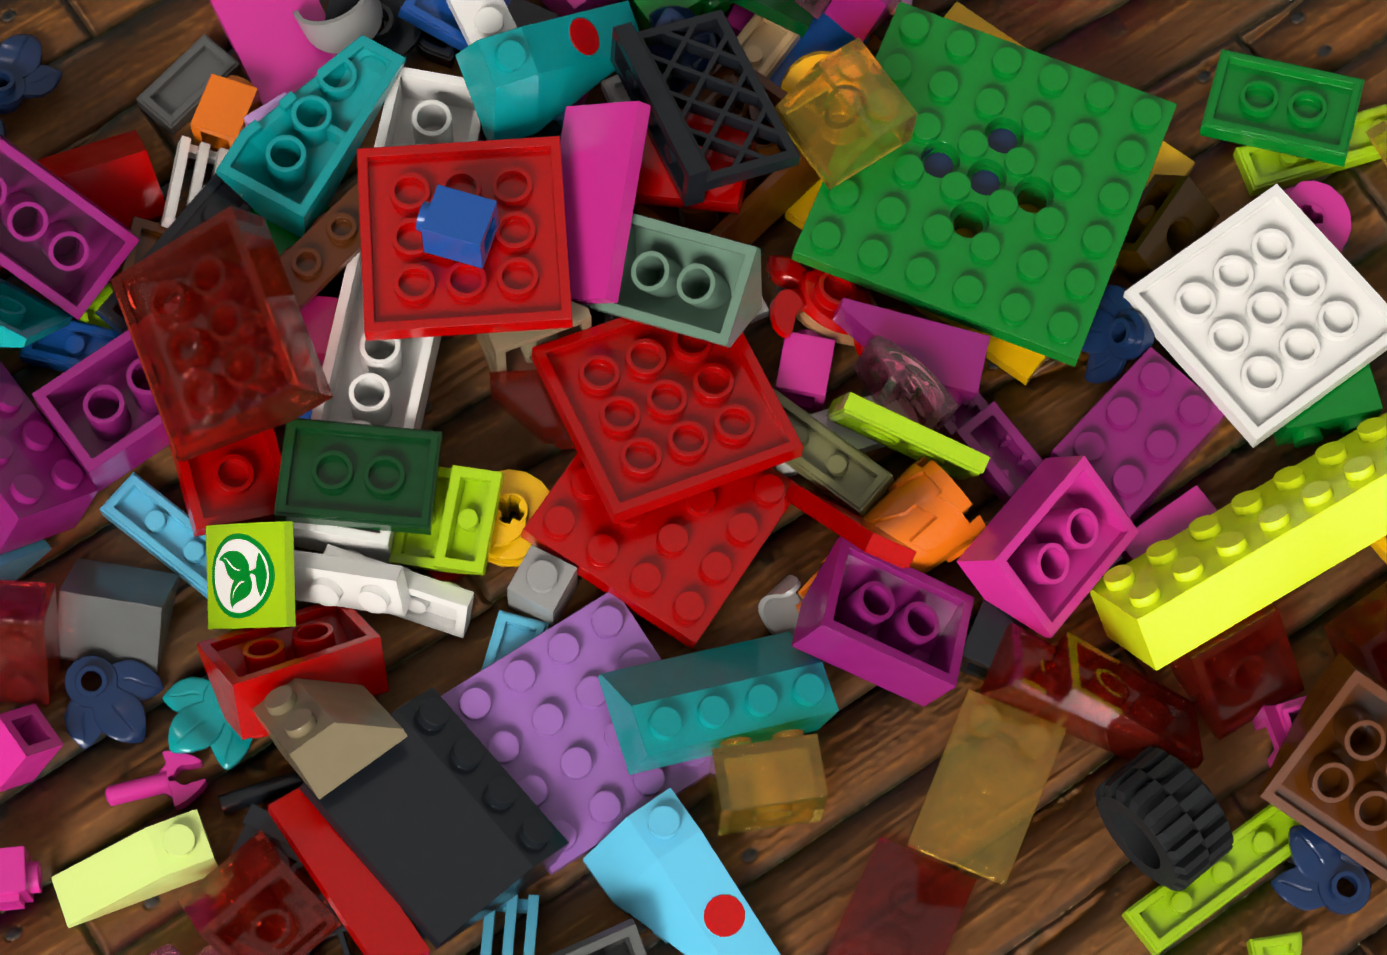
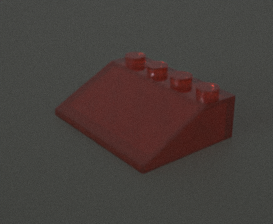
M229 206L110 279L177 461L189 460L291 422L333 398L264 217Z

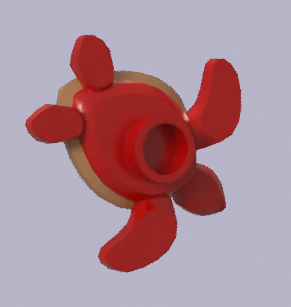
M771 255L767 258L766 272L769 279L775 285L785 288V290H781L774 297L770 305L772 327L782 338H789L793 332L795 318L797 317L807 329L813 330L822 338L833 339L835 343L855 346L857 354L861 359L870 363L874 362L876 357L832 321L834 311L843 298L877 306L868 288L815 268L807 271L799 262L792 260L788 256ZM885 308L892 311L900 312L899 310H896L894 308Z

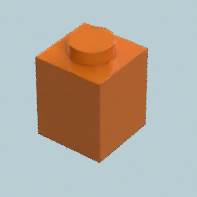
M211 74L190 123L195 145L199 146L202 141L211 144L210 150L218 152L220 147L229 150L242 129L245 128L243 117L262 106L258 88L239 76L230 75L225 78Z

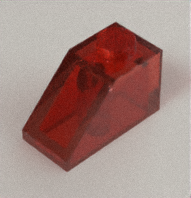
M537 370L489 372L491 399L543 444H554L555 447L560 449H575Z

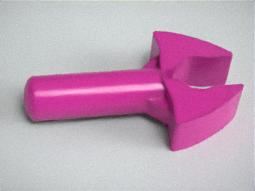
M163 751L166 764L158 774L109 785L105 790L106 800L109 805L116 806L164 794L173 799L176 811L182 810L193 803L205 791L208 784L206 779L194 781L187 785H181L174 780L184 770H194L202 768L204 765L195 756Z

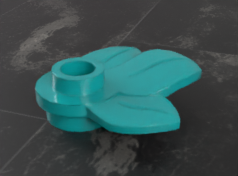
M199 677L185 678L175 683L163 696V701L167 706L178 713L173 718L169 728L168 743L169 750L172 753H192L211 746L217 761L225 770H230L244 758L254 738L242 740L226 721L210 680Z

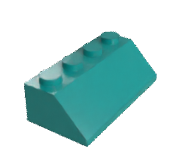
M784 632L601 673L598 679L628 773L632 775L819 730L839 711L822 661L792 647L794 635L790 632Z

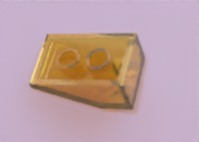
M968 690L907 846L1005 886L1067 728Z

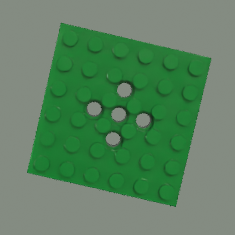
M899 1L793 250L792 260L1075 367L1177 104ZM1000 128L1008 129L1016 136V147L1008 153H1000L993 150L988 145V136L992 131ZM930 149H933V150H932L927 156H925L922 160L920 159L925 152H927V151L930 150ZM939 152L949 156L953 162V171L946 174L943 178L933 177L925 171L924 162L932 153ZM987 170L996 174L1000 182L999 190L994 191L991 195H982L974 191L971 187V178L978 171ZM1032 204L1039 209V212H1027L1020 208L1019 205ZM966 228L973 231L976 235L973 238L963 237L956 233L955 230Z

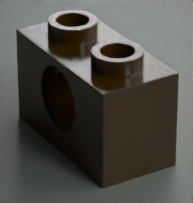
M1155 174L1143 191L1115 264L1131 284L1134 285L1208 233L1220 215L1189 176Z

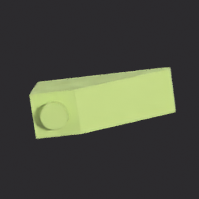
M195 809L148 826L52 876L51 879L67 926L71 928L220 872L203 821L198 810Z

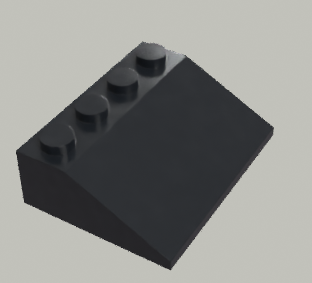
M432 687L390 713L395 721L404 729L408 737L321 799H318L305 782L301 785L300 790L401 906L433 946L438 949L546 876L549 872V867L558 860L569 842Z

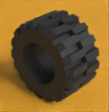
M1152 746L1144 748L1098 785L1095 790L1096 804L1100 816L1116 844L1144 874L1170 890L1182 891L1233 848L1234 840L1230 825L1215 796L1188 766L1162 749L1153 748Z

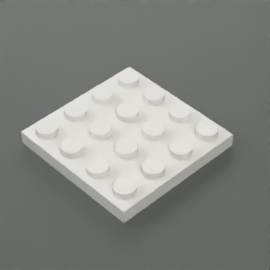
M1275 184L1131 286L1123 295L1130 302L1134 310L1139 311L1146 317L1149 326L1155 334L1154 337L1206 393L1253 448L1387 351V303L1278 184Z

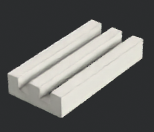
M182 135L177 145L161 226L168 228L176 219L175 216L188 157L196 161L187 205L202 189L207 163L213 165L212 177L227 154L228 149L220 147L218 152L210 150L211 144L202 141L199 146L191 144L192 138Z

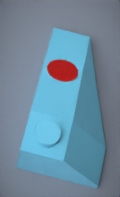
M671 788L627 816L583 858L584 864L612 904L624 913L632 915L651 929L654 935L666 944L670 943L684 955H781L708 840Z

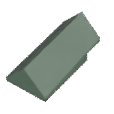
M633 213L618 303L580 305L730 348L762 308L761 249Z

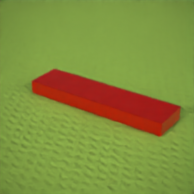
M793 481L791 482L785 495L787 502L864 552L902 569H905V567L909 569L916 554L915 550L861 516L848 510L834 499Z
M300 787L268 805L269 815L363 955H429L430 949L401 906L300 790Z

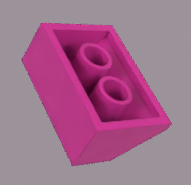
M1085 455L1045 458L956 562L986 601L1043 637L1052 638L1137 536L1139 531Z

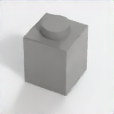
M531 545L507 588L508 607L529 618L549 623V628L553 627L558 623L578 587L577 567Z

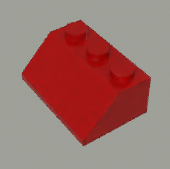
M316 604L295 611L296 627L242 628L198 642L197 648L224 718L241 739L245 740L269 736L252 708L264 701L265 697L272 690L285 686L295 678L363 685L373 696L388 692L389 685L380 635L354 609Z

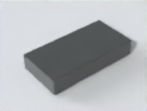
M204 34L136 98L137 105L174 136L193 118L211 74L225 78L230 75L237 76L241 72L240 63Z

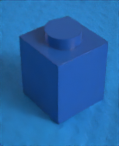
M437 185L432 201H424L422 203L416 222V230L422 234L424 252L483 269L499 227L497 201Z

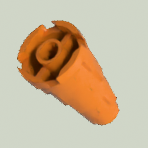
M922 456L907 468L889 486L890 492L863 517L915 550L916 554L910 567L924 574L946 560L950 563L961 556L986 527L980 515L971 522L964 516L968 512V508L973 504L954 480L935 461H928L927 456ZM819 570L798 591L797 594L801 599L795 605L798 612L800 611L801 602Z

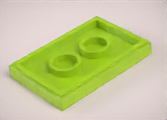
M852 392L832 400L826 414L827 420L917 461L922 456H927L928 461H935L950 477L958 481L983 474L990 459L989 456Z

